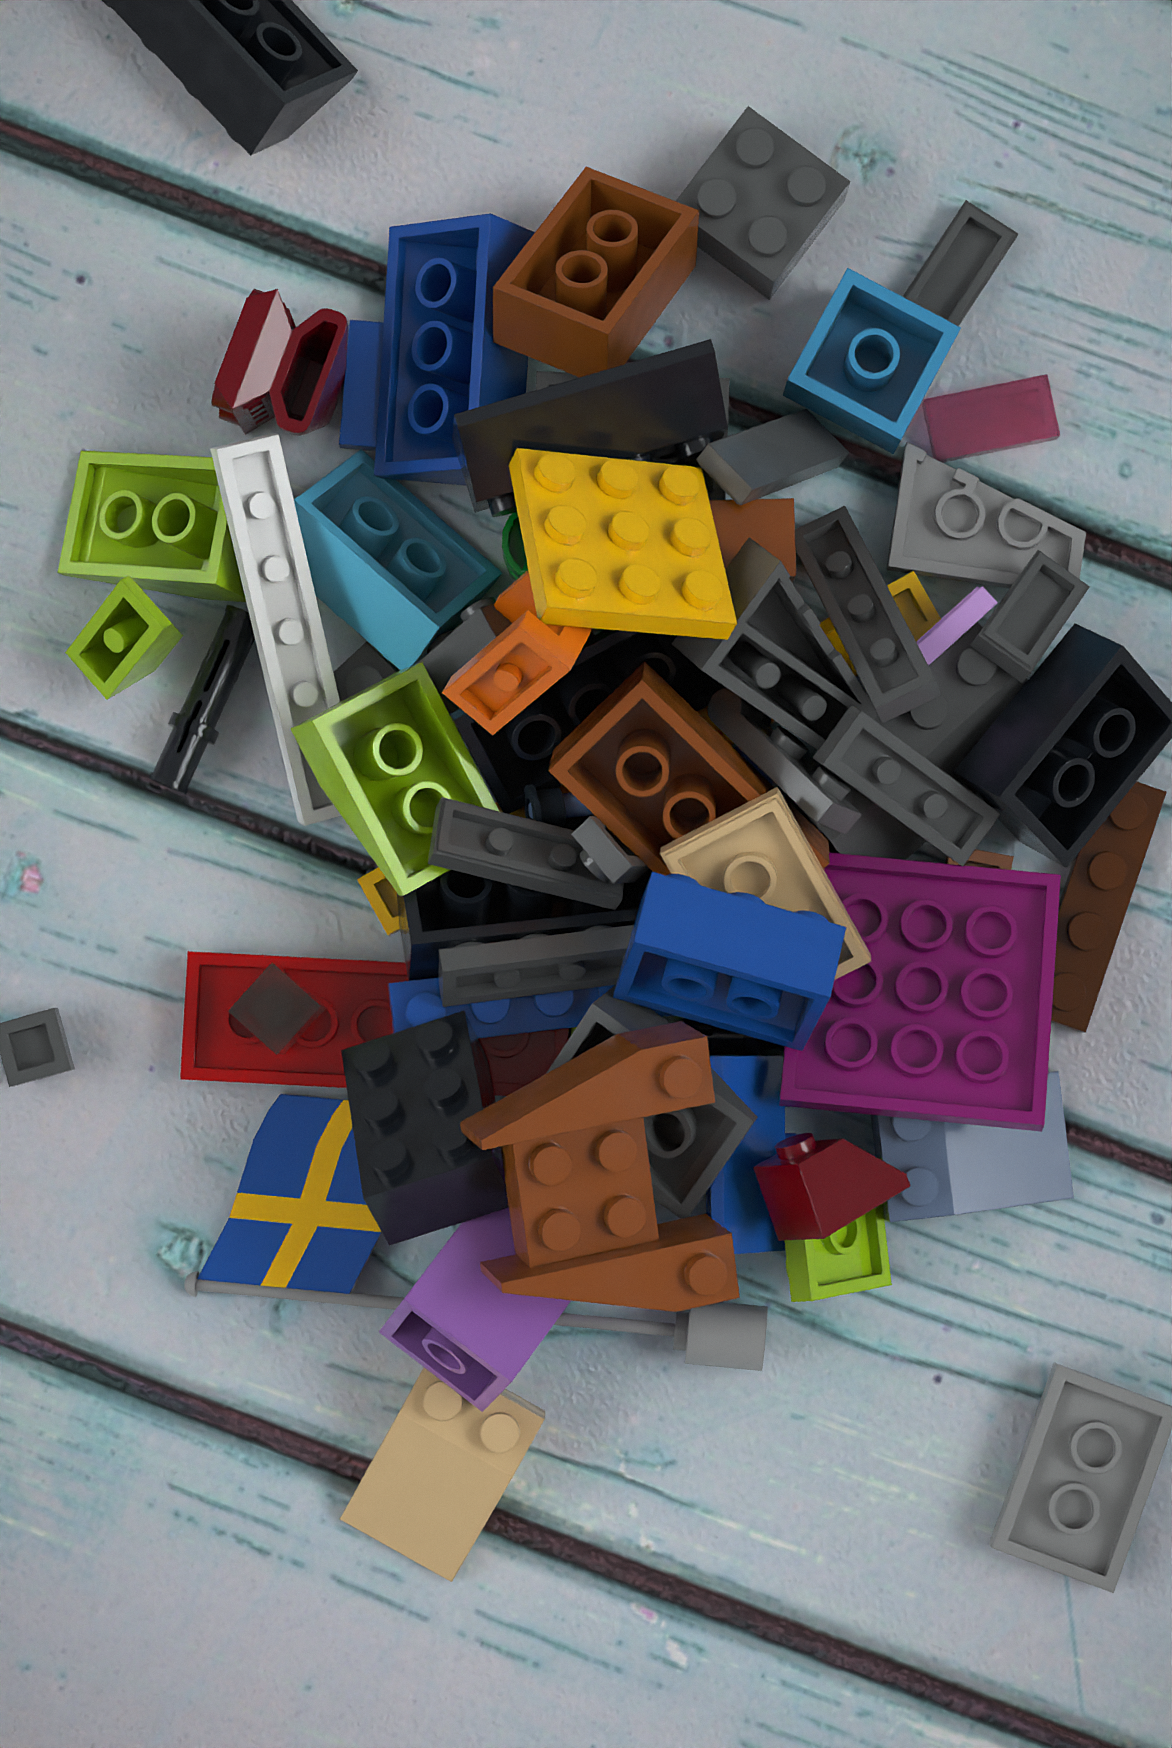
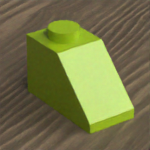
M128 575L118 582L65 653L105 699L108 700L153 673L183 635L132 577Z

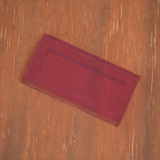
M1047 374L927 398L922 402L932 455L934 459L942 463L1057 440L1060 437Z

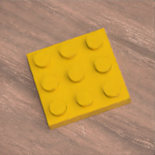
M522 448L516 449L509 463V470L538 619L544 624L728 640L737 625V620L702 467Z

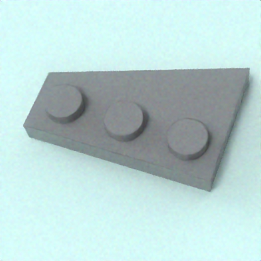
M906 442L886 570L902 573L914 571L916 575L1010 589L1029 560L1039 550L1080 579L1086 538L1085 531L1019 498L1013 499L978 481V477L960 468L956 470L926 455V451Z

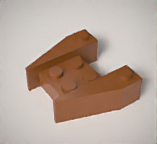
M682 1021L616 1034L460 1122L461 1132L480 1149L486 1150L501 1147L515 1254L480 1262L481 1272L502 1293L672 1312L740 1298L733 1239L730 1231L707 1214L657 1224L643 1117L715 1103L706 1035Z

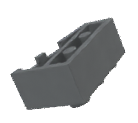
M749 537L725 569L737 625L728 640L677 635L671 644L703 672L819 750L850 705L860 709L873 720L877 717V713L868 695L841 653L835 650L819 624L821 622L811 607L804 602L789 579L791 576L782 562Z

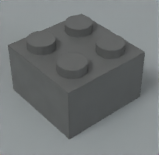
M748 106L676 202L699 210L697 247L770 300L844 203L850 181Z

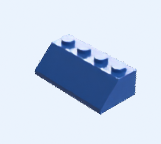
M491 213L389 227L374 476L384 479L466 486L452 440L454 414L526 393L528 356L493 342V286L533 236L534 231Z

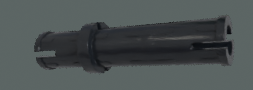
M227 605L224 610L226 612L200 665L198 674L180 713H172L168 725L173 727L154 771L149 776L151 780L187 795L188 786L207 744L214 745L219 732L215 730L216 724L255 640L249 612L232 605Z

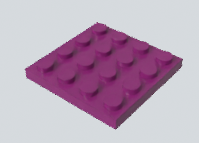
M829 853L830 863L824 868V871L869 950L871 962L834 980L831 997L803 1051L784 1047L779 1106L1042 1132L1045 1125L1061 875Z

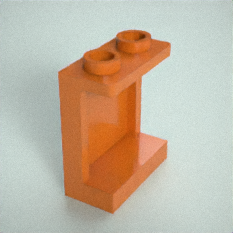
M528 570L504 590L494 603L495 609L512 624L452 675L442 692L492 735L572 669L593 629L544 624L538 619Z

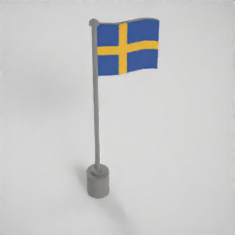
M280 1094L268 1110L253 1139L226 1225L200 1274L199 1271L190 1273L185 1279L184 1287L189 1295L196 1297L198 1291L393 1310L399 1306L404 1297L352 1293L382 1231L363 1199L349 1100ZM719 1302L692 1308L690 1312L678 1311L676 1313V1324L562 1313L554 1325L674 1336L673 1350L686 1351L685 1364L762 1371L768 1306Z

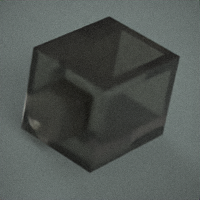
M272 962L228 1012L276 1055H284L327 1007L284 968Z

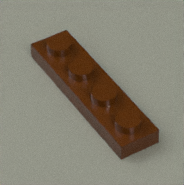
M1136 782L1073 859L1059 901L1052 1023L1086 1033L1167 793L1166 791Z

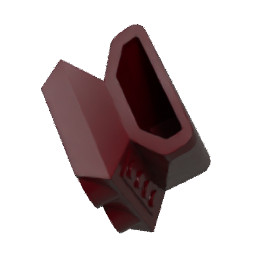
M253 289L245 300L214 383L215 387L211 403L212 406L219 408V419L240 426L245 435L274 417L281 430L297 436L308 434L328 425L344 387L348 323L344 314L339 311L323 308L296 327L291 312L286 307L285 302L282 301L278 289L267 292Z

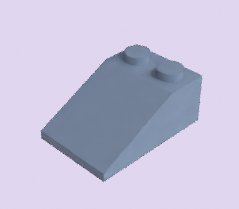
M1059 1071L1048 1072L1045 1125L1042 1132L871 1115L875 1157L906 1173L911 1185L882 1203L884 1220L888 1222L953 1216L1074 1198Z

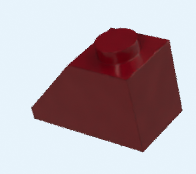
M812 1133L794 1135L778 1142L775 1145L777 1154L753 1167L779 1241L825 1239L911 1186L906 1173L843 1138L815 1140Z

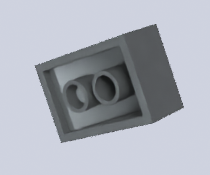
M615 985L592 1003L547 1073L616 1034L669 1024L670 1022L651 1008L613 998ZM712 1067L715 1103L643 1117L654 1200L680 1219L691 1215L758 1118Z

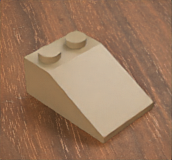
M423 1368L340 1520L452 1582L545 1420V1410L504 1389L482 1412L426 1368Z

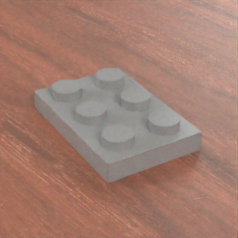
M1054 1362L989 1541L990 1547L1114 1593L1172 1430V1406Z

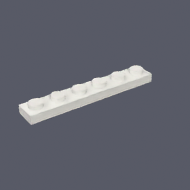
M271 433L210 448L297 820L300 824L306 826L341 816L320 787L291 731V728L340 703L279 434Z

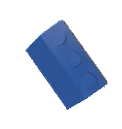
M652 872L639 906L613 998L803 1051L831 997L846 927L831 923L824 916L812 911L801 910L792 912L767 905L760 898L749 893L734 892L729 894L701 886L695 879L685 875L668 874L665 876Z
M710 1056L712 1069L758 1117L706 1192V1214L732 1233L734 1254L786 1251L784 1240L779 1241L753 1168L777 1154L775 1145L778 1142L797 1135L796 1133H785V1107L788 1106H779L784 1056Z

